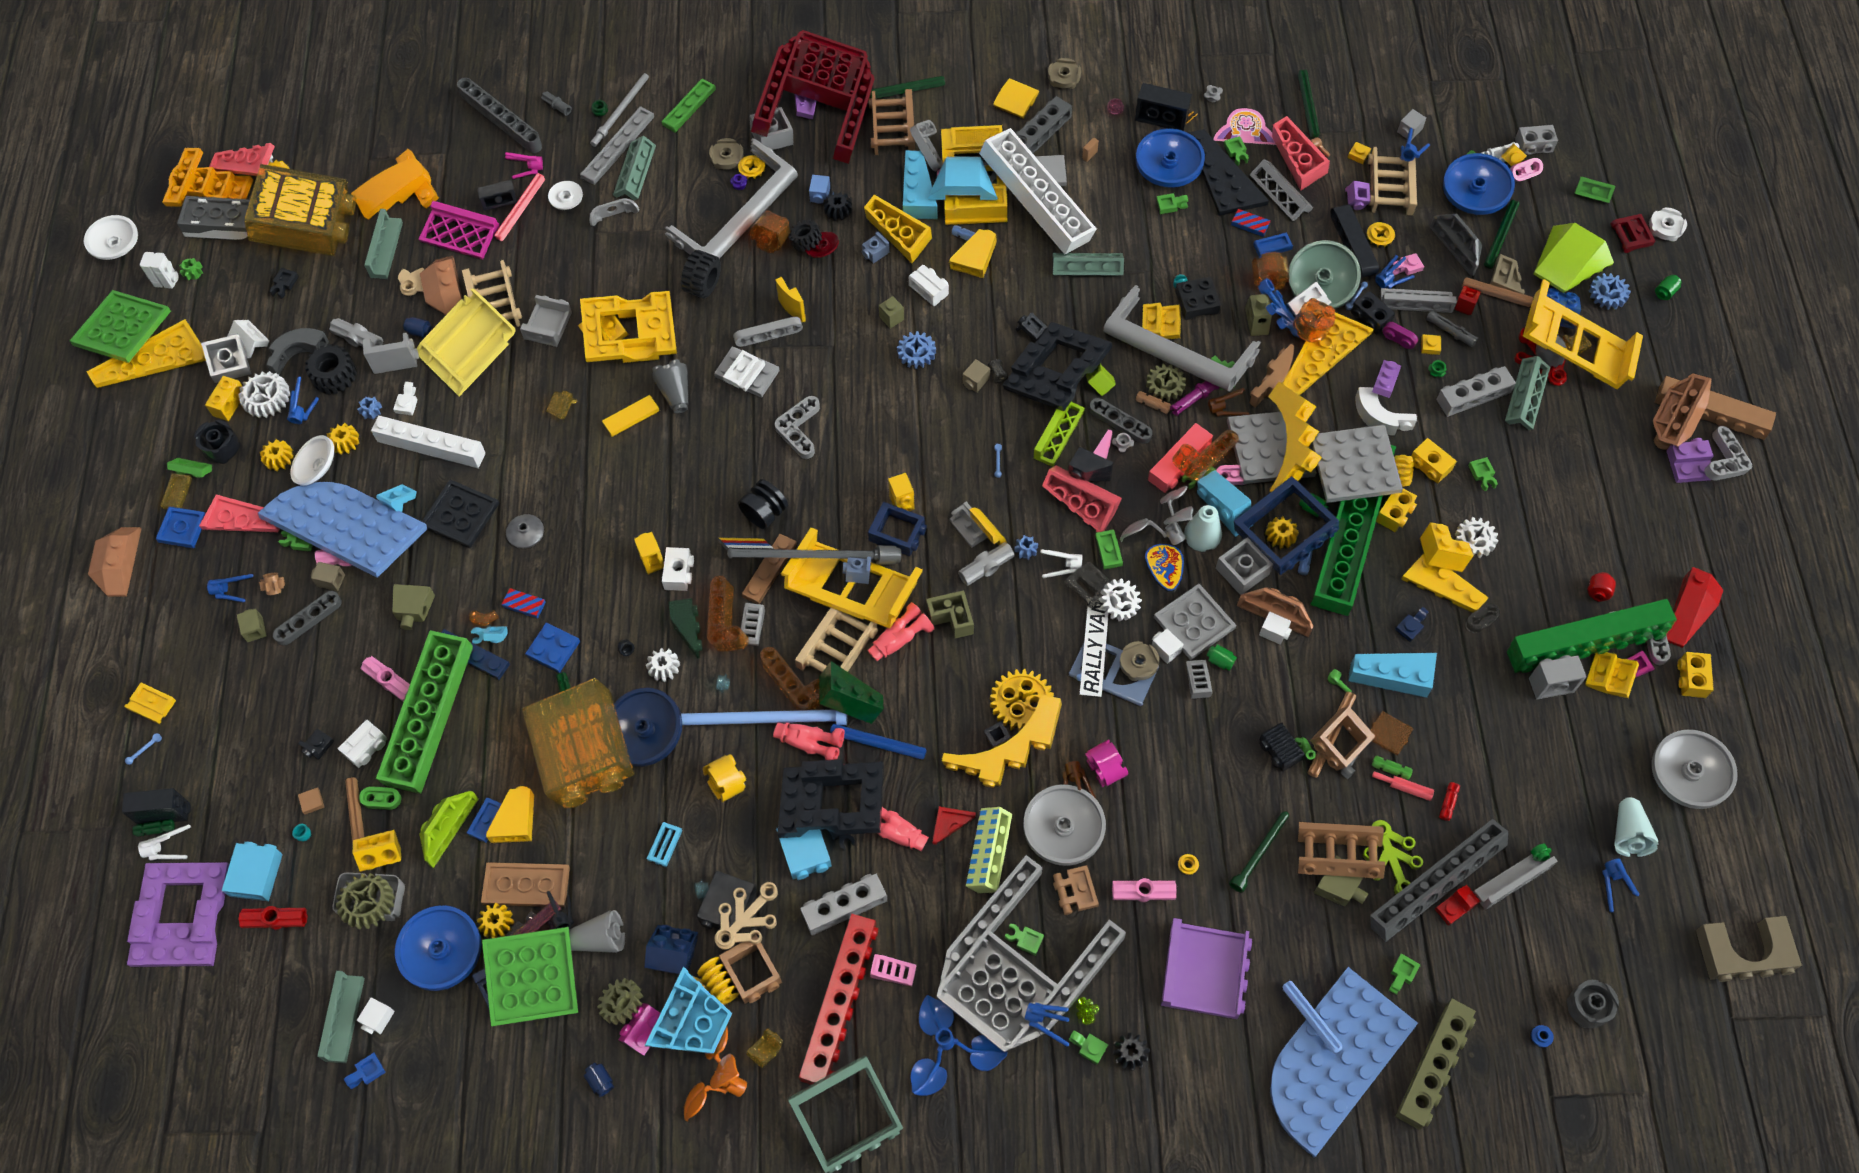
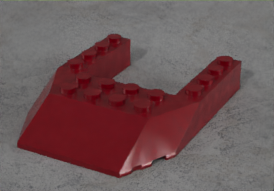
M804 30L800 31L797 36L789 39L788 43L782 44L777 50L753 119L751 132L765 137L768 136L782 92L785 90L847 111L832 159L849 164L875 80L871 74V66L867 60L866 51Z

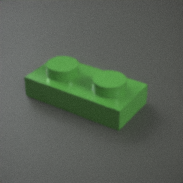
M1580 176L1575 194L1609 203L1615 185Z
M176 458L167 462V469L173 470L177 474L188 473L192 474L193 477H204V475L212 472V464Z
M1115 531L1097 532L1095 538L1103 568L1109 569L1123 566Z

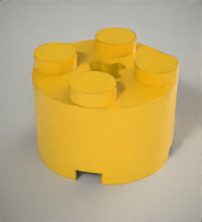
M731 754L724 755L703 767L704 776L709 775V780L707 781L716 798L718 800L721 799L722 803L743 792L745 789V775L741 770L738 771L736 769V762Z

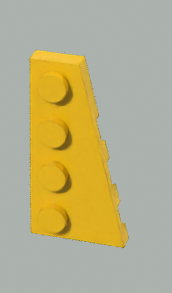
M1425 554L1413 564L1401 579L1417 584L1416 587L1423 590L1432 591L1440 598L1445 597L1451 600L1453 604L1474 614L1488 599L1486 595L1452 570L1428 565Z

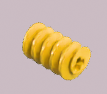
M714 957L705 962L699 968L697 974L699 977H702V983L706 984L705 989L725 1005L733 1001L739 993L732 994L736 987L735 985L728 987L732 980L731 978L724 979L728 972H720L724 965H716L720 958Z

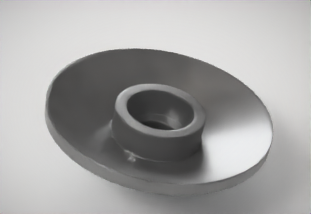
M530 514L515 517L506 529L508 541L513 546L522 549L536 545L544 534V526L541 520Z

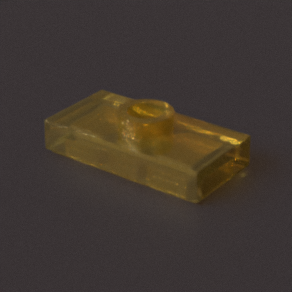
M172 473L160 505L163 509H168L169 507L182 508L192 481L191 476Z

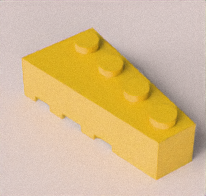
M873 195L864 207L866 218L911 263L916 260L932 239L931 227L876 195Z

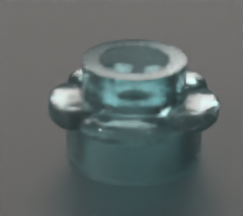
M727 674L725 676L719 675L716 684V690L724 693V690H728L730 685V679L727 678Z
M702 879L699 880L700 882L694 883L697 899L705 898L709 889L708 883H703Z

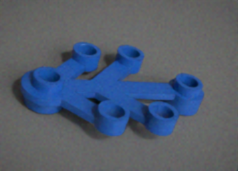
M1268 278L1260 282L1258 288L1262 294H1268L1274 302L1266 306L1267 311L1270 315L1277 313L1282 316L1277 320L1278 326L1281 329L1289 328L1293 336L1301 338L1306 332L1304 325L1301 321H1296L1293 312L1287 304H1284L1281 293L1278 290L1274 291L1272 282Z

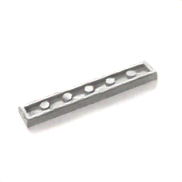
M640 106L581 172V178L595 185L630 146V143L652 121L654 113Z

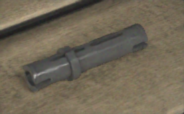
M1431 310L1426 318L1427 321L1454 336V339L1461 340L1470 347H1473L1478 341V337L1466 331V328L1463 326L1459 327L1434 310Z

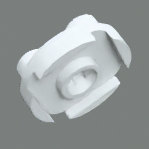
M1662 208L1661 211L1653 213L1649 221V227L1653 236L1664 240L1676 241L1684 233L1687 221L1686 219L1683 220L1682 214L1672 208Z

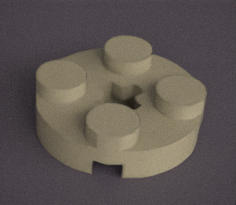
M1060 58L1054 64L1052 62L1048 68V79L1053 87L1073 89L1080 81L1081 67H1078L1072 59Z
M731 138L718 140L717 144L712 145L709 150L710 160L716 169H737L740 160L744 158L743 147Z
M1140 641L1132 642L1125 646L1121 653L1119 662L1121 670L1132 681L1149 679L1158 670L1159 654L1150 644L1148 646ZM1136 657L1144 659L1141 665L1135 663Z

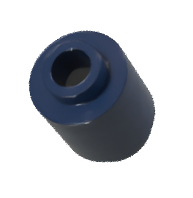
M415 317L407 318L403 326L405 332L421 338H425L432 331L429 321Z
M593 1063L585 1069L586 1074L584 1078L594 1094L602 1097L614 1088L613 1080L603 1064L597 1065V1063Z

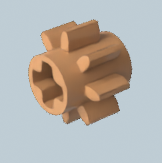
M278 573L265 574L263 579L260 580L261 582H259L261 591L266 590L267 595L281 593V588L285 586L284 577H278Z

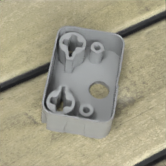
M343 873L339 876L333 901V910L336 913L338 911L335 904L338 902L337 895L342 894L340 888L347 887L346 881L353 882V876L360 879L361 874L364 873ZM375 874V876L379 875L382 879L387 880L389 886L393 889L392 893L395 899L392 901L394 907L389 908L391 915L385 914L384 917L386 921H395V917L400 916L405 885L395 875ZM378 891L377 894H376V895H377V897H376V902H377V903H378L379 900H380V896H381L380 891ZM352 900L351 905H350V911H351V912H352L353 909H354V907H353L354 904H355V901H354V900Z

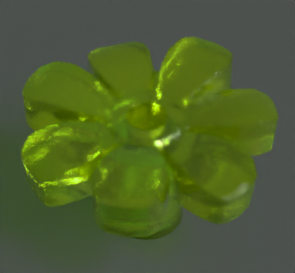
M1079 998L1077 1009L1080 1011L1076 1013L1078 1019H1082L1086 1025L1094 1023V1015L1099 1012V1006L1093 1004L1091 999Z

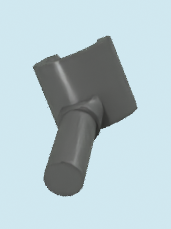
M1356 758L1340 771L1346 779H1349L1355 772L1351 766Z

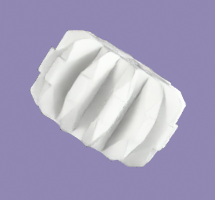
M661 648L659 653L653 651V657L648 656L647 660L649 663L646 664V668L649 670V675L651 677L654 676L656 681L662 678L665 682L666 677L673 679L672 673L678 674L677 667L680 666V662L677 660V655L675 653L672 654L670 649L664 652Z

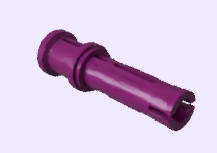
M1206 380L1203 383H1198L1192 392L1171 405L1170 410L1174 409L1172 413L1177 416L1200 398L1208 397L1210 392L1220 387Z

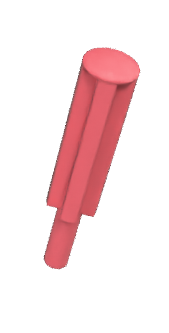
M1375 771L1372 774V777L1390 783L1392 788L1431 801L1433 798L1434 790L1397 776L1391 778Z

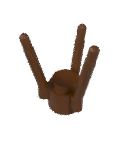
M1245 388L1218 398L1209 399L1208 405L1211 414L1216 413L1217 417L1223 415H1249V412L1223 411V409H1226L1225 400L1242 394Z
M1071 761L1064 765L1065 771L1062 772L1063 785H1068L1069 779L1071 782H1076L1077 789L1080 791L1082 789L1080 779L1082 778L1087 791L1096 799L1085 776V771L1081 769L1080 762Z

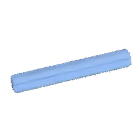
M1292 981L1285 983L1283 990L1331 1052L1334 1054L1342 1049L1340 1041Z

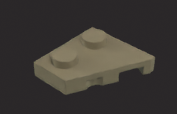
M1500 254L1497 258L1490 284L1521 294L1525 293L1524 289H1521L1520 281L1522 279L1518 272L1517 261Z

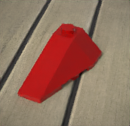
M1692 567L1685 575L1673 609L1677 620L1666 634L1669 643L1683 648L1718 607L1723 589L1712 574Z

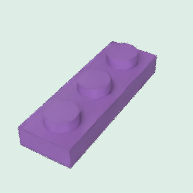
M1384 360L1372 392L1390 398L1401 365L1393 361Z

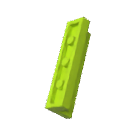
M1071 401L1065 411L1056 409L1034 449V459L1054 467L1083 415L1085 407ZM1072 408L1079 412L1077 415L1069 417L1068 411ZM1068 422L1070 428L1062 431L1060 425ZM1060 436L1062 443L1054 445L1052 439ZM1053 451V459L1044 457V453Z

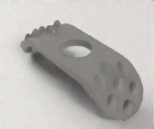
M627 198L599 205L590 213V225L595 226L597 222L602 221V218L622 212L638 213L639 207L633 200ZM611 206H616V209L613 211L607 210Z

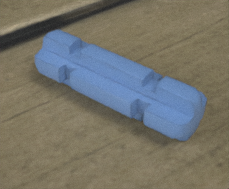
M954 225L952 228V235L960 236V238L967 241L975 234V232L968 229H961L958 225Z
M1312 551L1306 559L1300 560L1299 574H1308Z

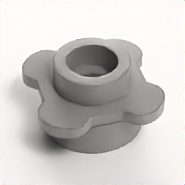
M1208 85L1204 97L1210 102H1216L1220 100V94L1223 92V89Z
M1120 433L1116 438H1113L1112 444L1116 445L1120 452H1125L1127 448L1134 446V441L1131 440L1127 433Z

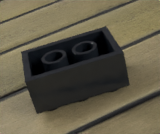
M1143 83L1137 99L1135 121L1184 131L1189 115L1192 94Z

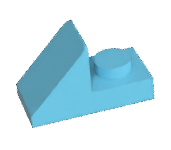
M401 484L377 494L376 498L382 505H386L396 512L398 510L402 512L403 503L415 499L417 491Z

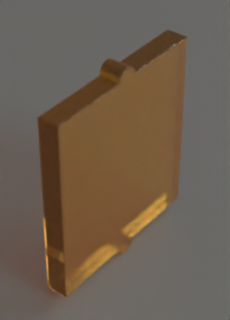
M1382 711L1377 721L1372 724L1371 732L1375 735L1372 741L1399 755L1404 744L1408 743L1407 739L1414 728Z

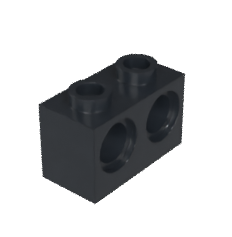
M1370 291L1356 300L1351 310L1353 316L1364 325L1373 328V332L1376 335L1383 330L1388 322L1393 321L1395 315L1388 306Z

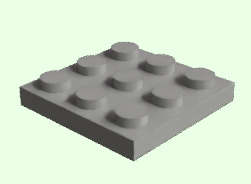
M1197 584L1154 614V619L1164 630L1168 629L1184 644L1182 651L1190 660L1236 629L1237 626L1200 584Z

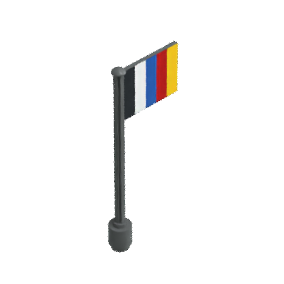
M719 538L720 544L727 550V555L730 559L732 557L848 559V557L867 559V557H871L876 564L895 565L901 561V549L896 548V546L877 545L873 551L774 549L764 539Z

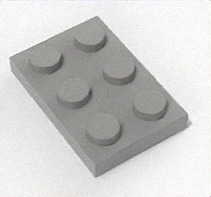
M731 347L714 373L716 378L723 380L724 374L742 350ZM765 361L764 368L747 389V392L762 398L780 371L779 366Z

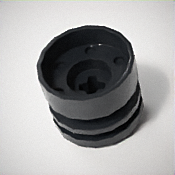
M760 479L756 486L751 488V493H746L738 501V507L750 522L766 530L775 521V516H779L788 507V502L774 485L764 479Z

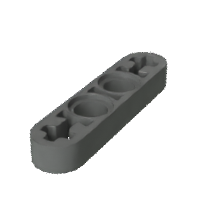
M1095 398L1090 402L1089 411L1094 417L1122 433H1127L1138 443L1147 444L1151 441L1152 429L1103 399ZM1114 413L1118 416V418L1112 420L1108 417V415ZM1130 422L1133 424V427L1127 429L1123 424Z
M334 591L326 592L277 627L273 632V638L279 645L290 644L337 610L342 604L340 596ZM314 609H320V613L317 616H311V612ZM304 620L302 627L295 628L297 621ZM284 633L286 637L282 638L280 635Z

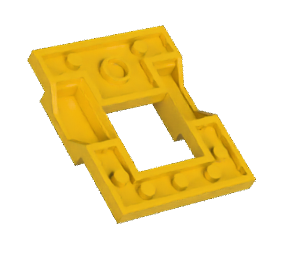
M670 291L651 292L643 299L626 300L619 296L580 299L586 362L623 359V363L658 360L659 355L677 354ZM618 314L619 318L636 317L639 338L603 341L600 316Z

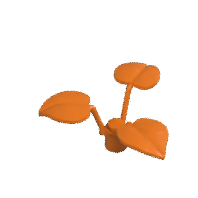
M727 1026L714 1053H705L707 1059L711 1060L714 1057L719 1063L717 1070L711 1078L710 1086H705L704 1083L700 1082L687 1096L684 1106V1118L687 1122L689 1118L697 1114L703 1107L707 1091H719L724 1094L729 1092L740 1097L747 1088V1081L738 1077L739 1073L734 1056L727 1054L722 1059L719 1058V1053L724 1050L727 1044Z

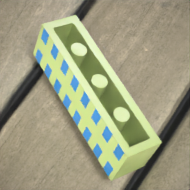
M1001 807L981 808L966 882V887L977 893H994L999 888L1012 814Z

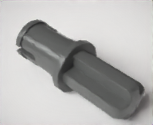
M548 91L542 93L541 99L551 105V108L559 110L565 116L570 114L572 107L563 102L560 97H555Z

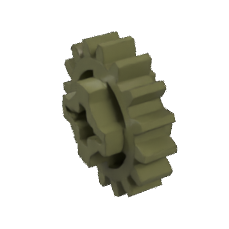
M1162 364V368L1156 365L1155 370L1151 369L1149 375H1147L1146 387L1149 388L1148 392L1154 393V397L1159 396L1161 400L1166 398L1167 401H1170V397L1176 400L1177 395L1181 396L1183 390H1185L1186 378L1183 377L1184 372H1178V367L1173 369L1172 364L1169 367Z
M623 978L622 982L616 979L615 985L609 983V989L602 991L605 994L604 997H599L598 999L602 1002L597 1006L601 1010L599 1014L609 1024L612 1022L614 1025H617L619 1021L625 1024V1019L629 1018L631 1020V1014L633 1012L638 1013L639 1011L636 1008L642 1005L639 999L643 998V995L640 993L641 988L633 980L628 981L626 978Z

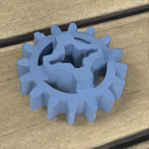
M1605 273L1601 277L1597 276L1592 281L1589 292L1592 293L1590 298H1595L1594 303L1599 302L1601 308L1605 305L1607 310L1611 306L1614 309H1617L1618 306L1622 307L1627 302L1631 291L1627 290L1629 284L1624 285L1625 279L1619 280V275L1613 277L1612 273L1609 276H1606Z
M916 331V335H913L909 332V337L904 335L903 341L899 340V346H897L898 358L902 359V364L907 362L908 367L914 365L915 369H917L918 365H921L924 368V363L930 365V359H935V341H932L931 336L926 338V333L919 335V332Z

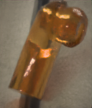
M476 610L469 613L470 621L480 626H486L499 619L495 610L486 615Z

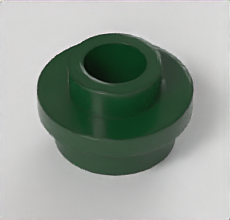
M596 100L593 102L591 110L594 115L603 116L608 112V106L604 101Z

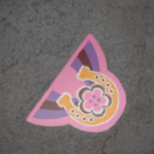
M1247 108L1234 110L1229 115L1227 124L1220 128L1214 137V141H1225L1240 136L1243 143L1276 145L1272 138V132L1265 127L1262 115L1256 110Z

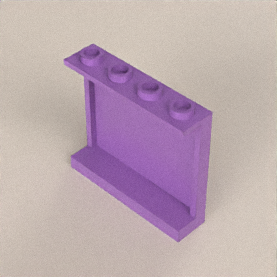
M1173 918L1161 1006L1238 1019L1240 1013L1244 1014L1245 1001L1242 1000L1243 992L1246 993L1248 983L1244 976L1245 972H1248L1250 959H1246L1247 951H1250L1252 946L1249 931H1246L1245 934L1183 924L1182 919Z

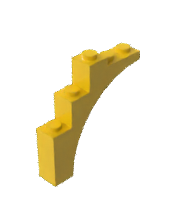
M1281 382L1276 384L1268 397L1277 405L1282 413L1286 424L1287 443L1282 467L1277 479L1269 490L1270 492L1291 476L1299 481L1306 470L1312 472L1322 458L1309 448L1319 431L1306 423L1316 406Z
M1041 694L1037 707L1027 724L1007 742L977 754L955 755L944 753L942 758L943 764L947 769L953 771L962 769L970 775L980 773L979 779L983 782L984 786L994 788L995 785L1000 786L1006 763L1014 769L1025 768L1031 745H1034L1033 747L1038 750L1051 749L1062 705L1061 699Z

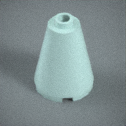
M1203 506L1185 527L1184 535L1187 544L1194 550L1206 552V550L1215 549L1220 544L1222 530L1218 511L1213 506Z
M1631 797L1625 798L1619 803L1614 843L1616 851L1627 857H1630V853L1637 854L1638 857L1649 855L1658 849L1657 845H1659L1658 838L1640 801Z

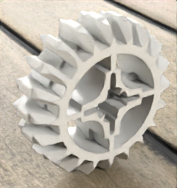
M262 371L261 375L255 373V377H248L249 381L243 382L244 387H240L241 393L238 394L240 404L247 413L252 416L256 415L258 418L262 415L267 418L269 414L274 416L276 411L281 413L280 408H286L285 403L289 402V386L284 378L280 377L277 373L273 374L270 371L267 374Z

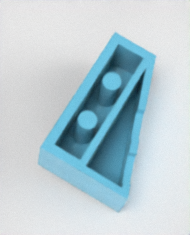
M1214 470L1197 481V493L1208 505L1217 509L1220 520L1236 537L1239 534L1234 530V521L1251 508V500Z

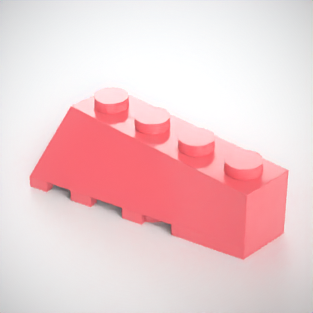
M1057 465L1049 469L1042 485L1059 501H1063L1072 512H1076L1082 517L1085 523L1096 529V532L1105 531L1122 499L1089 481L1074 478L1069 471Z

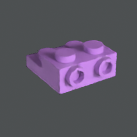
M1695 438L1690 442H1683L1678 447L1674 445L1669 446L1667 454L1676 483L1711 480L1704 472V469L1711 463L1713 458L1708 440L1702 441V438Z

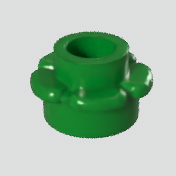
M1441 360L1434 361L1428 367L1430 374L1434 377H1443L1446 374V364Z
M1546 844L1537 845L1531 850L1532 858L1534 861L1545 862L1550 858L1549 853L1552 850Z

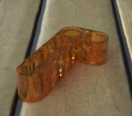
M1226 430L1201 453L1189 444H1182L1172 458L1173 464L1191 480L1198 481L1230 453L1238 442L1239 437L1236 432Z
M720 575L714 577L710 583L707 640L718 651L743 649L747 646L749 638L740 627L732 626L734 589L728 580Z
M766 647L761 651L760 658L764 669L796 710H813L821 705L819 704V693L815 692L819 689V679L804 686L776 649ZM779 671H785L783 675H777ZM791 685L797 686L793 690L788 689ZM801 700H808L806 704L799 703Z

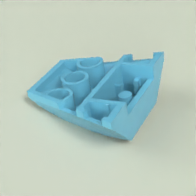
M946 157L928 196V200H945L946 195H980V200H998L981 157Z
M683 967L645 1046L713 1054L732 1013Z

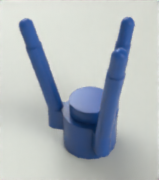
M1413 128L1409 129L1406 146H1401L1400 159L1408 162L1414 160L1415 157L1419 158L1420 154L1430 146L1428 143L1417 151L1416 146L1411 144Z
M1395 255L1381 273L1376 276L1375 281L1379 287L1390 289L1415 277L1411 275L1393 282L1394 274L1392 272L1406 260V257H1403L1391 267L1398 258V255Z
M301 377L297 378L295 391H291L287 420L294 424H301L303 420L307 421L310 412L319 400L316 397L305 413L302 407L297 406Z
M248 574L226 579L209 580L207 584L208 593L215 595L216 599L223 598L245 602L243 598L225 595L224 592L228 591L229 582L252 578L254 575Z
M1621 859L1608 861L1605 863L1606 870L1602 871L1605 877L1610 912L1614 911L1610 877L1613 880L1623 878L1632 894L1639 896V892L1626 873Z
M1029 1003L1025 1014V1020L1030 1021L1029 1026L1035 1027L1059 1043L1069 1046L1067 1041L1038 1024V1022H1043L1044 1016L1068 1022V1017L1045 1012L1046 1010L1067 1012L1068 1008Z

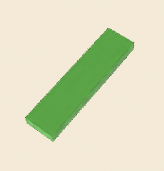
M701 79L662 120V126L676 133L716 90L715 85Z

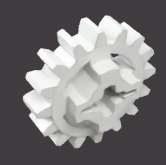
M1472 517L1470 522L1466 519L1463 524L1460 523L1455 533V536H1457L1455 540L1469 543L1473 556L1477 554L1481 558L1483 554L1488 556L1490 551L1493 552L1498 543L1496 539L1498 533L1493 532L1494 526H1488L1489 521L1483 523L1482 518L1476 521Z
M1114 579L1104 586L1105 589L1100 592L1104 595L1099 598V601L1104 602L1100 607L1106 608L1104 614L1110 613L1111 619L1117 617L1118 621L1123 620V618L1128 620L1137 614L1136 611L1141 608L1137 605L1142 601V599L1137 598L1140 592L1134 591L1135 585L1129 586V580L1123 583V579L1118 581Z

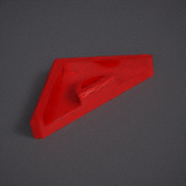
M939 807L932 843L936 845L976 817V813Z

